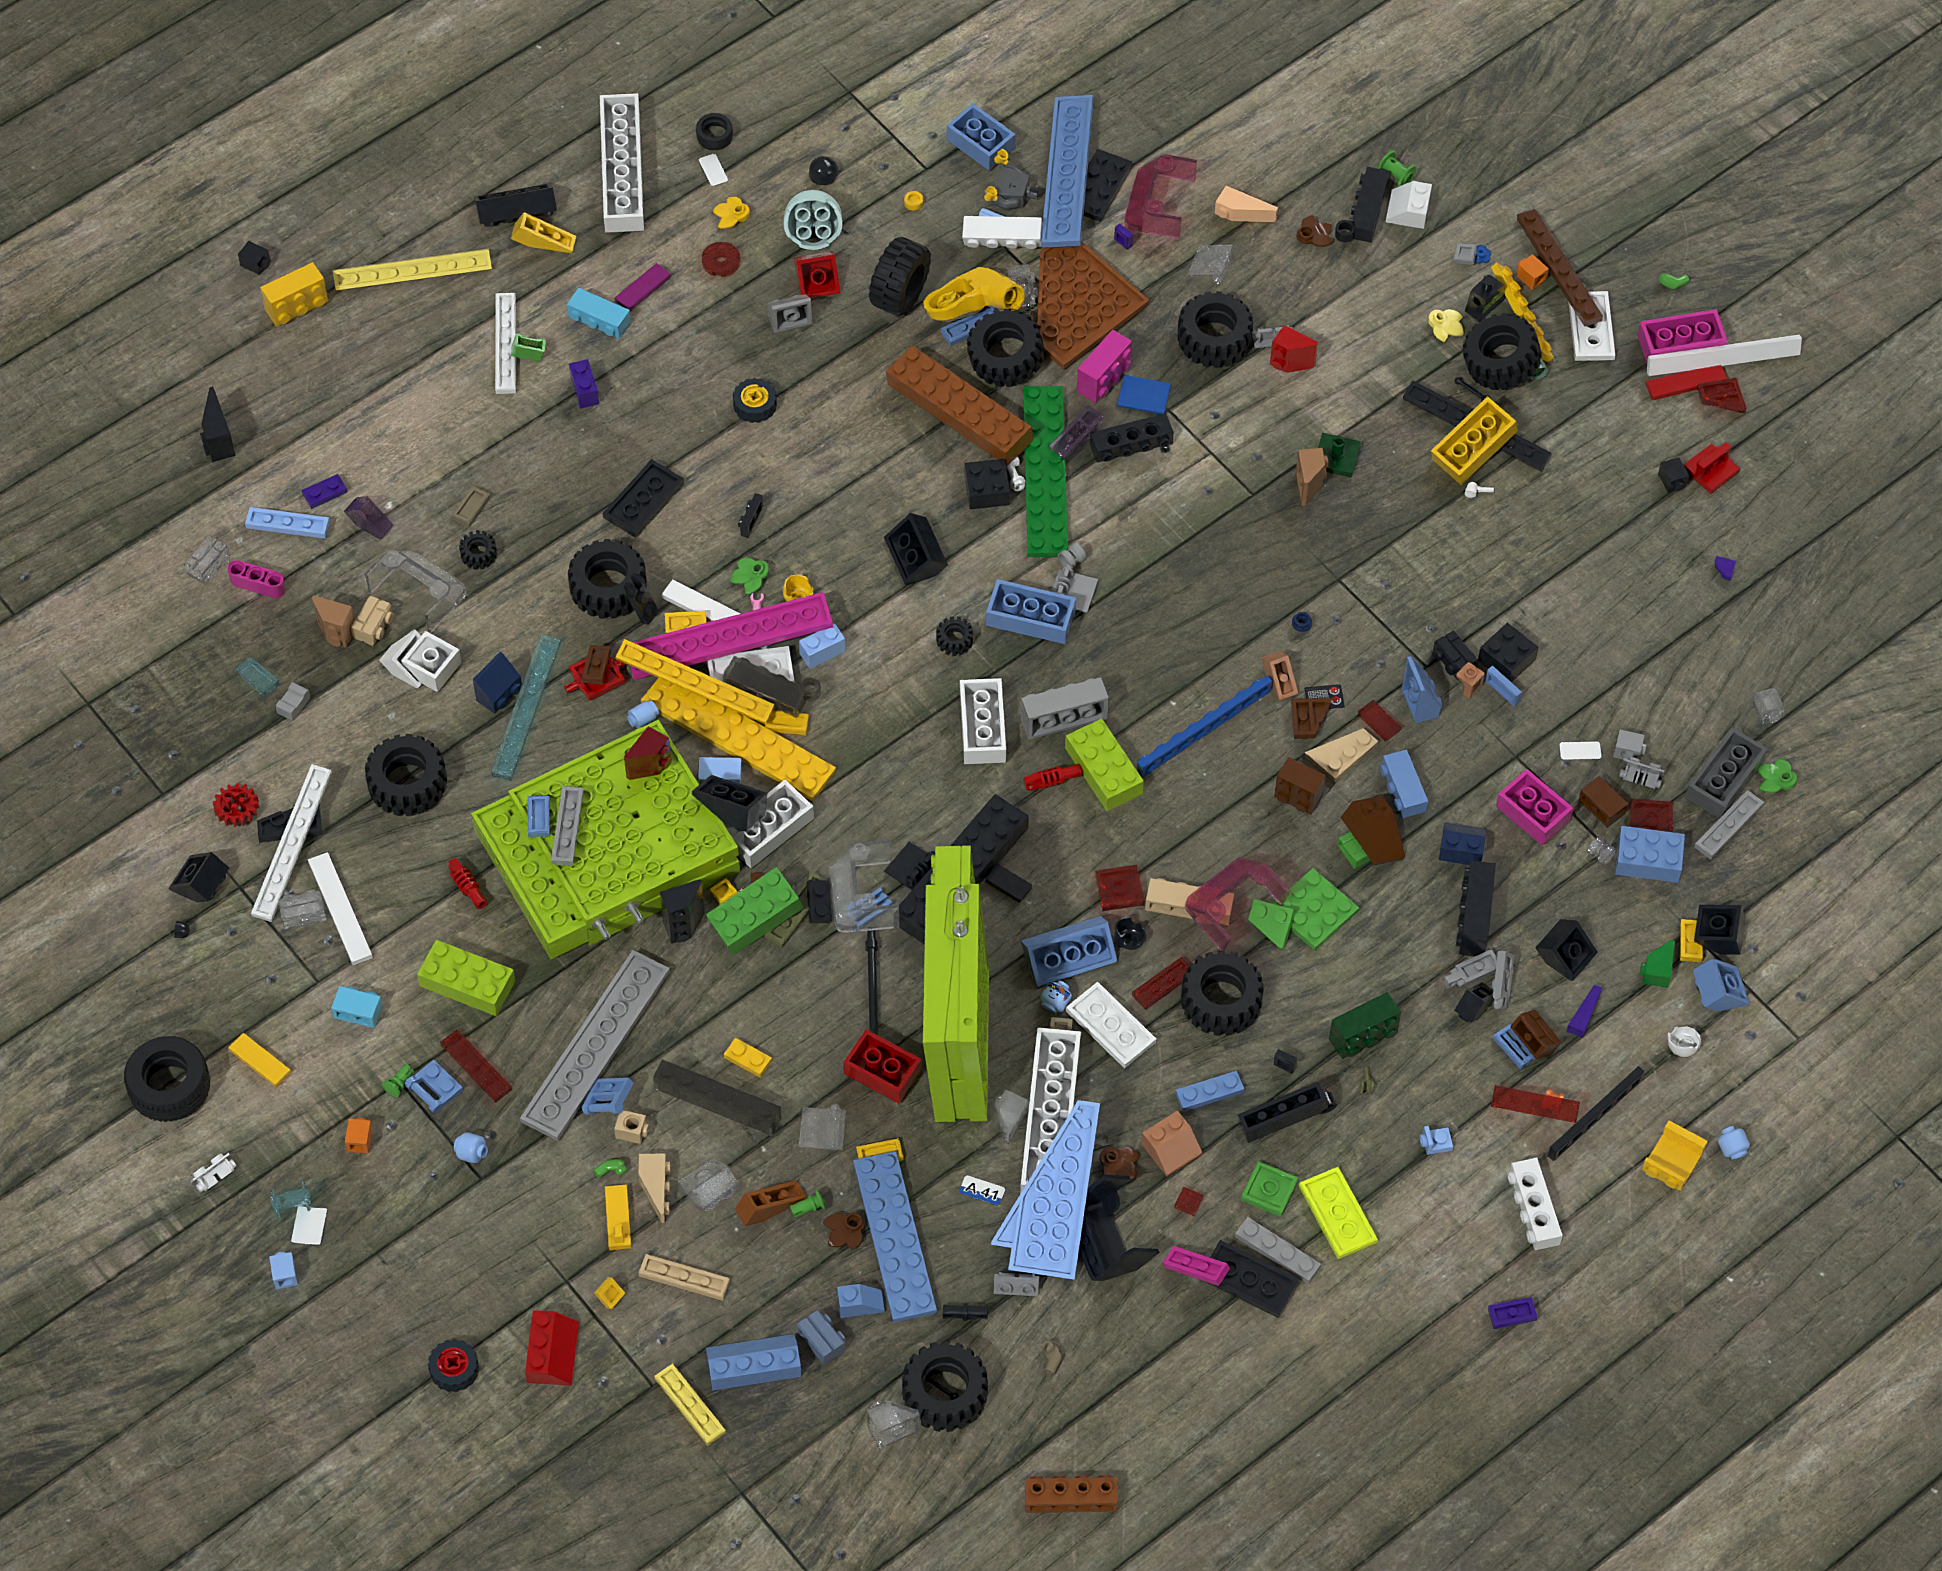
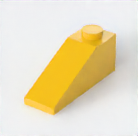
M524 212L514 224L511 239L528 247L572 253L576 236Z

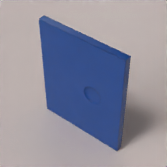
M1124 375L1117 406L1164 414L1171 383Z

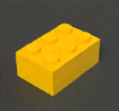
M313 262L260 287L265 311L276 327L328 302L324 278Z

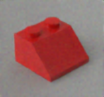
M832 251L794 257L801 295L806 294L808 297L813 298L841 293L835 254Z
M1284 325L1272 341L1270 365L1286 373L1314 368L1316 366L1319 342Z

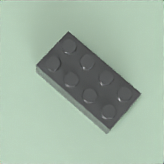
M1731 728L1689 784L1685 799L1720 819L1762 765L1768 748Z

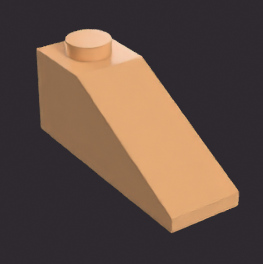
M1225 186L1216 200L1215 214L1231 221L1276 222L1278 207Z

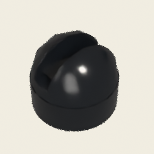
M176 921L174 938L181 939L187 937L190 932L189 925L182 921Z

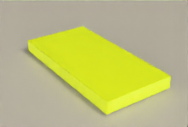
M1339 1167L1299 1183V1188L1337 1259L1378 1243V1238Z

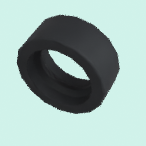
M710 113L701 117L696 125V136L699 144L708 150H720L728 146L733 137L730 119L720 113ZM711 126H719L726 130L719 137H709L703 133L706 128Z

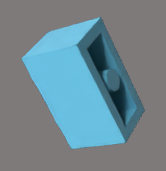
M339 986L331 1010L335 1019L375 1028L383 1005L381 997L374 992L366 993L358 991L354 987Z

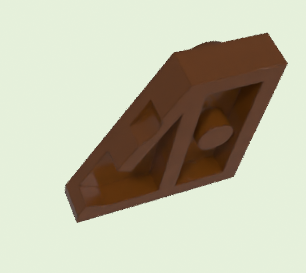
M1331 698L1291 699L1294 739L1316 737L1331 705Z

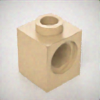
M623 1110L619 1114L614 1128L616 1139L641 1144L643 1137H647L649 1131L646 1115ZM629 1126H637L636 1129H628Z

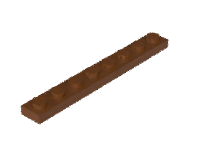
M1532 209L1517 214V221L1546 267L1549 268L1551 275L1584 327L1601 322L1603 319L1602 313L1537 211Z

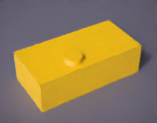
M1486 397L1431 450L1432 459L1462 485L1518 431L1517 422L1494 401Z

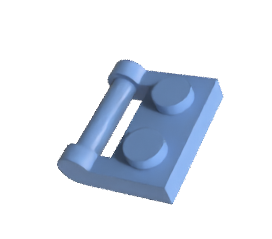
M432 1060L416 1075L409 1077L404 1084L409 1090H413L429 1106V1109L434 1114L438 1113L463 1092V1087L435 1060ZM423 1081L440 1099L435 1100L419 1084Z
M630 1078L597 1079L582 1106L583 1113L585 1115H592L595 1112L622 1113L623 1102L634 1083ZM597 1101H612L611 1103L596 1104Z

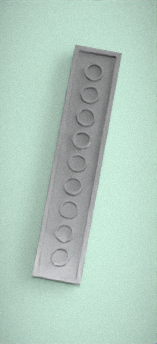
M634 950L631 951L520 1117L521 1123L556 1141L559 1140L587 1098L593 1085L601 1077L670 973V968Z

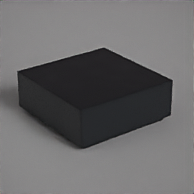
M1278 1049L1274 1057V1066L1293 1074L1298 1058Z

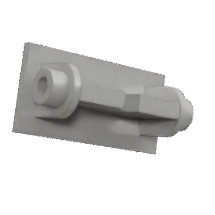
M1282 327L1275 329L1257 328L1252 334L1254 347H1272V341Z
M999 1272V1274L994 1276V1294L1038 1296L1039 1276H1035V1274H1019V1277H1015V1273Z

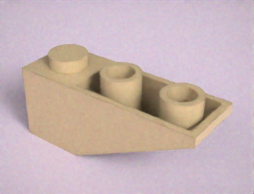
M639 1154L638 1174L640 1185L661 1223H665V1215H669V1202H666V1195H670V1182H666V1175H670V1162H666V1154Z

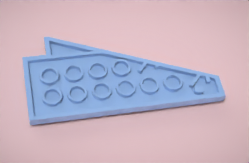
M1077 1101L994 1236L991 1245L1011 1248L1008 1270L1075 1280L1100 1103Z

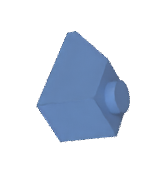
M861 1284L837 1287L840 1318L885 1312L882 1290Z

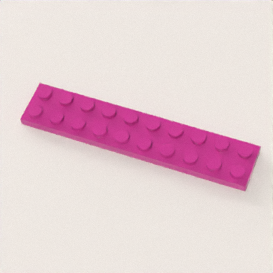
M824 592L633 643L685 666L833 628V622ZM630 666L634 680L651 676V674Z

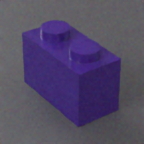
M588 359L569 363L570 378L580 409L598 405V390Z

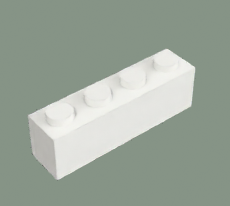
M964 216L962 238L964 245L972 248L978 246H987L989 248L1006 246L1007 248L1026 247L1028 249L1042 247L1043 222L1042 218Z

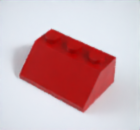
M533 1310L525 1368L527 1383L572 1386L579 1330L578 1321L555 1311Z

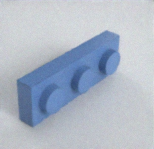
M1237 1071L1176 1089L1175 1094L1182 1111L1185 1112L1244 1093V1087Z

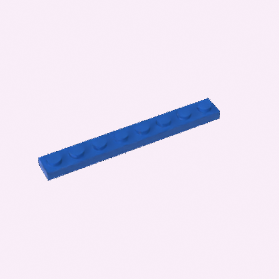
M1268 676L1261 680H1255L1249 688L1240 690L1234 698L1224 701L1219 708L1213 712L1209 711L1201 720L1191 723L1186 730L1173 735L1170 741L1158 745L1149 755H1143L1137 762V772L1141 778L1270 693L1272 680Z

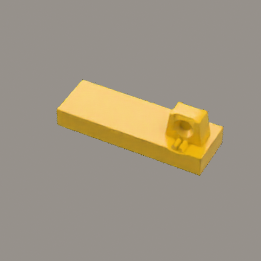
M627 1185L605 1186L609 1250L631 1249Z

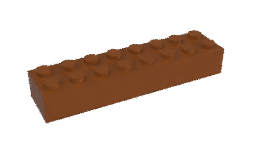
M911 346L886 370L889 386L994 458L1004 459L1006 466L1033 441L1032 426L914 346Z

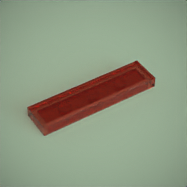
M457 1029L440 1042L448 1054L495 1103L512 1091V1086Z
M1498 1085L1494 1086L1491 1107L1573 1123L1577 1122L1580 1101Z

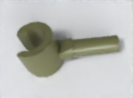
M1365 1067L1364 1080L1361 1081L1359 1093L1362 1094L1363 1090L1370 1092L1369 1095H1372L1374 1082L1369 1078V1067Z

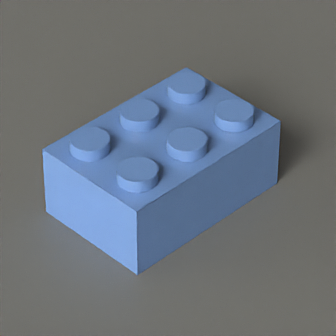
M973 103L947 125V140L989 171L997 165L994 158L998 155L997 152L1004 149L1009 154L1015 149V133Z
M1621 826L1617 845L1615 875L1678 883L1682 871L1685 834Z

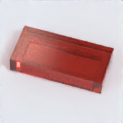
M1374 700L1358 711L1357 715L1385 742L1401 731V726Z

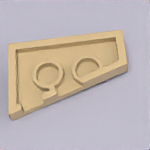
M1363 728L1305 752V757L1335 783L1377 747L1378 740Z

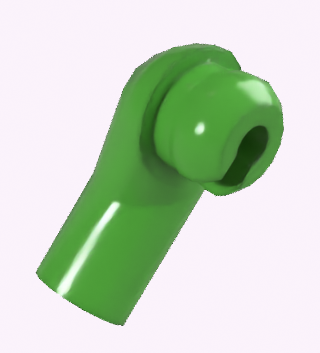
M1663 273L1659 276V282L1675 290L1688 284L1689 278L1686 274L1677 278Z
M621 1159L606 1160L594 1168L593 1172L599 1179L612 1170H615L616 1174L621 1175L626 1172L627 1167Z

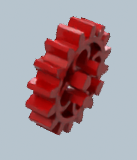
M236 783L235 787H231L228 784L227 790L220 789L221 795L215 794L216 801H213L215 816H218L220 822L224 820L226 826L233 823L234 827H236L239 822L244 826L245 820L251 822V815L257 816L258 814L256 810L260 808L258 796L254 793L253 788L248 790L247 784H244L242 787H239V783ZM229 797H231V798L234 799V803H233V804H232L231 799H230Z

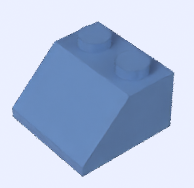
M1712 958L1693 970L1695 984L1701 994V1002L1706 1008L1714 1011H1723L1750 1004L1738 967Z

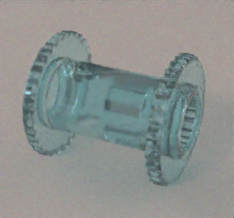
M301 1181L302 1188L278 1194L275 1193L274 1188H271L272 1195L270 1196L277 1218H281L280 1211L306 1205L307 1210H311V1199L305 1181ZM282 1199H285L286 1202H285V1203H281V1200H282Z

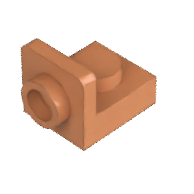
M1470 662L1456 675V678L1464 683L1463 695L1468 699L1482 687L1485 675L1484 672Z

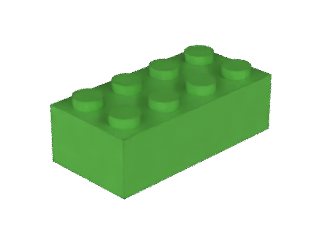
M776 867L707 913L706 916L734 956L804 907Z

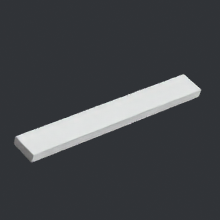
M1800 335L1650 355L1648 356L1647 374L1654 376L1717 365L1725 366L1800 355L1802 338Z
M311 764L251 912L253 917L272 922L331 777L332 770Z

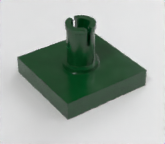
M1322 433L1318 448H1322L1324 456L1328 458L1326 472L1352 478L1361 441Z

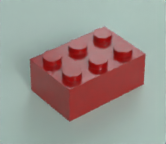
M866 1029L844 1060L843 1069L846 1076L900 1104L922 1071V1059Z

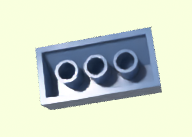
M1102 916L1021 940L1025 960L1037 987L1117 962L1109 925Z
M795 1334L706 1348L712 1391L801 1377V1365Z

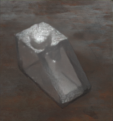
M1005 1090L1002 1096L999 1095L997 1097L994 1107L996 1108L995 1117L1003 1140L1009 1145L1029 1110V1100Z

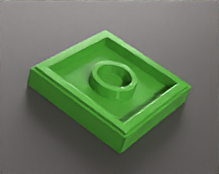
M1258 1161L1241 1196V1201L1281 1217L1298 1182V1177Z

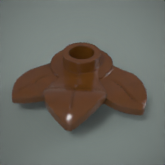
M1313 215L1308 216L1302 220L1301 227L1296 234L1297 240L1303 244L1312 243L1318 247L1328 246L1332 243V239L1328 237L1332 225L1317 223Z
M1112 1146L1106 1147L1100 1153V1161L1103 1165L1102 1173L1103 1175L1130 1176L1131 1180H1135L1137 1178V1170L1133 1163L1140 1156L1135 1150L1128 1147L1119 1149ZM1108 1154H1112L1114 1160L1109 1159Z
M835 1213L823 1221V1224L832 1230L828 1238V1245L830 1247H841L847 1244L853 1250L861 1244V1231L864 1228V1219L861 1215L857 1213H850L848 1215ZM855 1222L857 1226L851 1227L850 1223Z

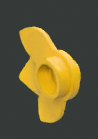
M728 197L726 203L718 204L713 209V213L721 218L718 227L725 229L735 226L737 222L746 221L749 218L750 209L748 205L742 203L740 198Z

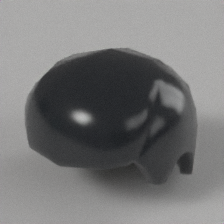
M827 156L814 158L809 167V178L817 185L824 186L834 183L835 177L838 175L836 161Z
M1131 917L1120 918L1115 924L1114 939L1120 947L1135 950L1145 943L1146 931L1142 927L1141 922L1135 923Z

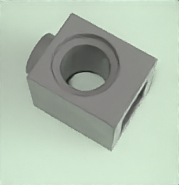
M1620 730L1613 757L1618 759H1628L1629 757L1639 759L1640 755L1644 756L1647 745L1643 743L1644 735Z

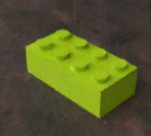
M1102 718L1066 735V751L1075 764L1079 763L1082 775L1106 811L1143 794V779Z
M439 940L434 942L417 973L420 987L494 1016L498 1015L515 983L513 969Z

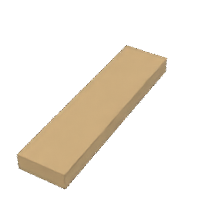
M645 1254L638 1273L639 1277L722 1301L730 1283V1278L648 1254Z

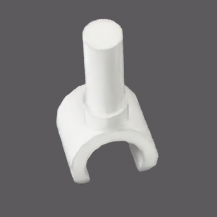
M1470 482L1465 490V496L1473 498L1476 496V492L1493 493L1494 488L1480 487L1476 483Z

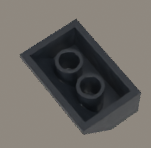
M909 513L884 536L905 585L933 578L948 565L927 517Z
M701 879L660 892L663 924L671 944L681 943L691 938L705 913Z

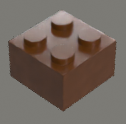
M1288 757L1277 775L1274 797L1282 803H1288L1296 807L1300 812H1306L1311 815L1323 797L1326 775Z

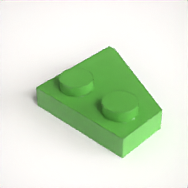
M1254 899L1248 920L1280 949L1285 950L1296 911L1291 908Z

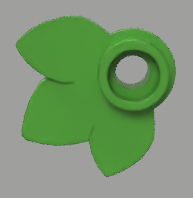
M752 558L740 559L737 561L739 569L732 573L730 582L744 584L746 595H750L762 586V580L768 576L769 566L761 560L754 561Z
M1777 759L1775 765L1764 764L1758 769L1759 774L1765 779L1759 787V790L1763 792L1776 793L1781 789L1790 790L1797 783V775L1794 771H1791V765L1786 760Z

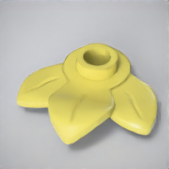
M1448 309L1445 311L1433 310L1429 314V325L1433 328L1434 335L1442 342L1446 341L1448 335L1460 337L1464 334L1463 327L1459 322L1463 316L1459 312Z

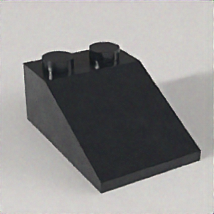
M209 387L201 423L203 432L200 433L205 455H210L213 463L236 455L231 434L214 387Z
M710 775L692 790V796L727 826L733 827L738 831L747 832L766 814L768 793L714 775Z

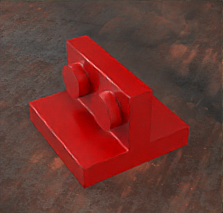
M1727 442L1721 446H1714L1711 443L1684 464L1688 475L1710 494L1719 489L1740 471V468L1729 459L1732 446Z

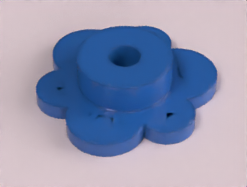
M1479 245L1475 262L1478 264L1489 262L1491 251L1485 245Z

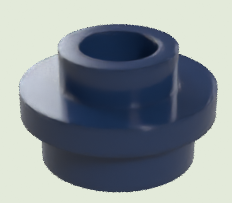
M1299 612L1292 618V626L1299 632L1308 631L1312 626V619L1309 614Z

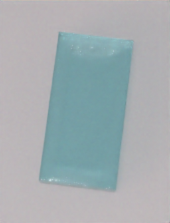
M251 656L235 669L241 678L264 697L279 685V680Z

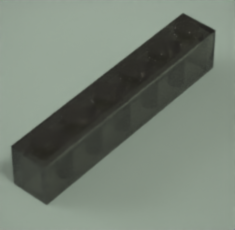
M663 1059L653 1076L654 1089L773 1136L782 1118L781 1106Z

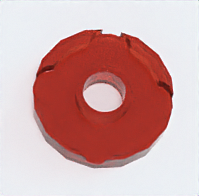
M715 242L707 246L702 253V266L710 275L726 277L733 274L739 268L740 253L731 243ZM719 257H723L726 260L723 262H718L716 259Z

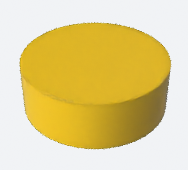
M917 191L908 192L904 197L905 207L912 211L919 210L923 206V195Z

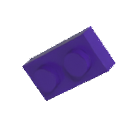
M338 474L301 490L311 509L348 493Z
M1532 1297L1488 1306L1493 1329L1537 1321L1538 1318Z

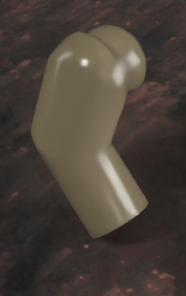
M1046 1341L1042 1345V1350L1048 1359L1044 1371L1049 1375H1054L1061 1362L1062 1355L1056 1344Z

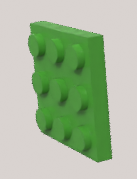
M1314 868L1273 903L1296 911L1290 930L1314 951L1359 912L1357 905Z

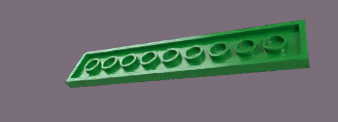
M1023 386L1024 422L1032 426L1033 441L1025 448L1027 558L1058 557L1060 552L1068 550L1063 386Z

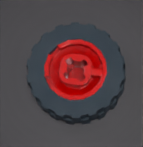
M457 1339L446 1340L443 1343H439L431 1351L432 1354L428 1358V1369L433 1383L437 1384L438 1388L444 1389L447 1392H458L459 1390L467 1389L466 1387L471 1386L473 1381L476 1380L477 1372H479L477 1355L472 1346L466 1344L465 1341H457Z

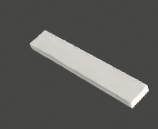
M496 293V394L516 393V357L511 356L512 343L516 335L515 293Z
M672 580L662 593L663 599L689 612L706 611V621L708 622L740 614L675 580ZM771 644L761 646L760 648L768 649Z
M328 852L308 859L310 868L352 965L372 959V953Z

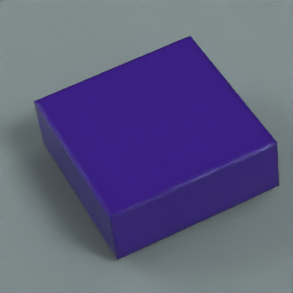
M1119 223L1115 226L1114 240L1128 250L1133 246V234Z

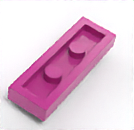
M1173 1246L1163 1261V1265L1167 1269L1217 1286L1220 1285L1230 1269L1227 1263Z

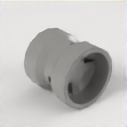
M1074 542L1069 546L1068 550H1063L1058 554V559L1063 567L1070 565L1074 568L1077 562L1081 563L1086 559V553L1078 543Z

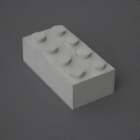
M1101 677L1087 679L1085 682L1068 684L1058 689H1048L1045 692L1029 694L1021 698V721L1028 740L1091 724L1101 718L1106 720L1109 698Z

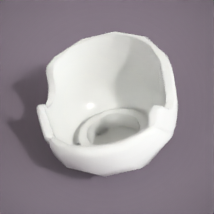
M1687 1026L1675 1027L1671 1033L1668 1032V1045L1675 1055L1689 1057L1700 1048L1701 1038L1699 1033L1693 1028Z

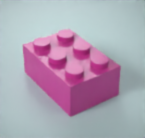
M1112 330L1078 368L1077 392L1095 403L1100 398H1104L1112 385H1116L1121 374L1127 372L1132 365V341Z
M1528 769L1522 772L1498 794L1496 807L1542 846L1571 820L1573 812L1571 805Z

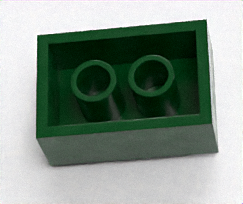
M1386 992L1332 1019L1329 1040L1342 1059L1348 1056L1353 1057L1360 1050L1366 1047L1371 1048L1384 1038L1389 1039L1398 1032L1401 1011L1390 994Z

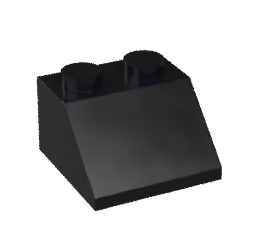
M212 852L190 855L168 889L197 903L209 901L214 897L218 885L225 880L229 867Z
M1699 905L1694 936L1695 943L1720 955H1741L1745 926L1742 905Z
M1560 919L1535 947L1547 965L1570 981H1573L1598 953L1578 921Z

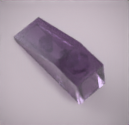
M1088 404L1049 445V448L1064 460L1090 439V432L1097 431L1102 426L1103 416Z

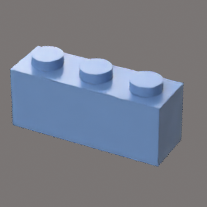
M1403 750L1384 755L1380 771L1383 777L1386 776L1388 781L1387 788L1389 793L1393 794L1395 798L1394 805L1396 810L1400 811L1402 818L1426 812L1428 799L1408 751Z

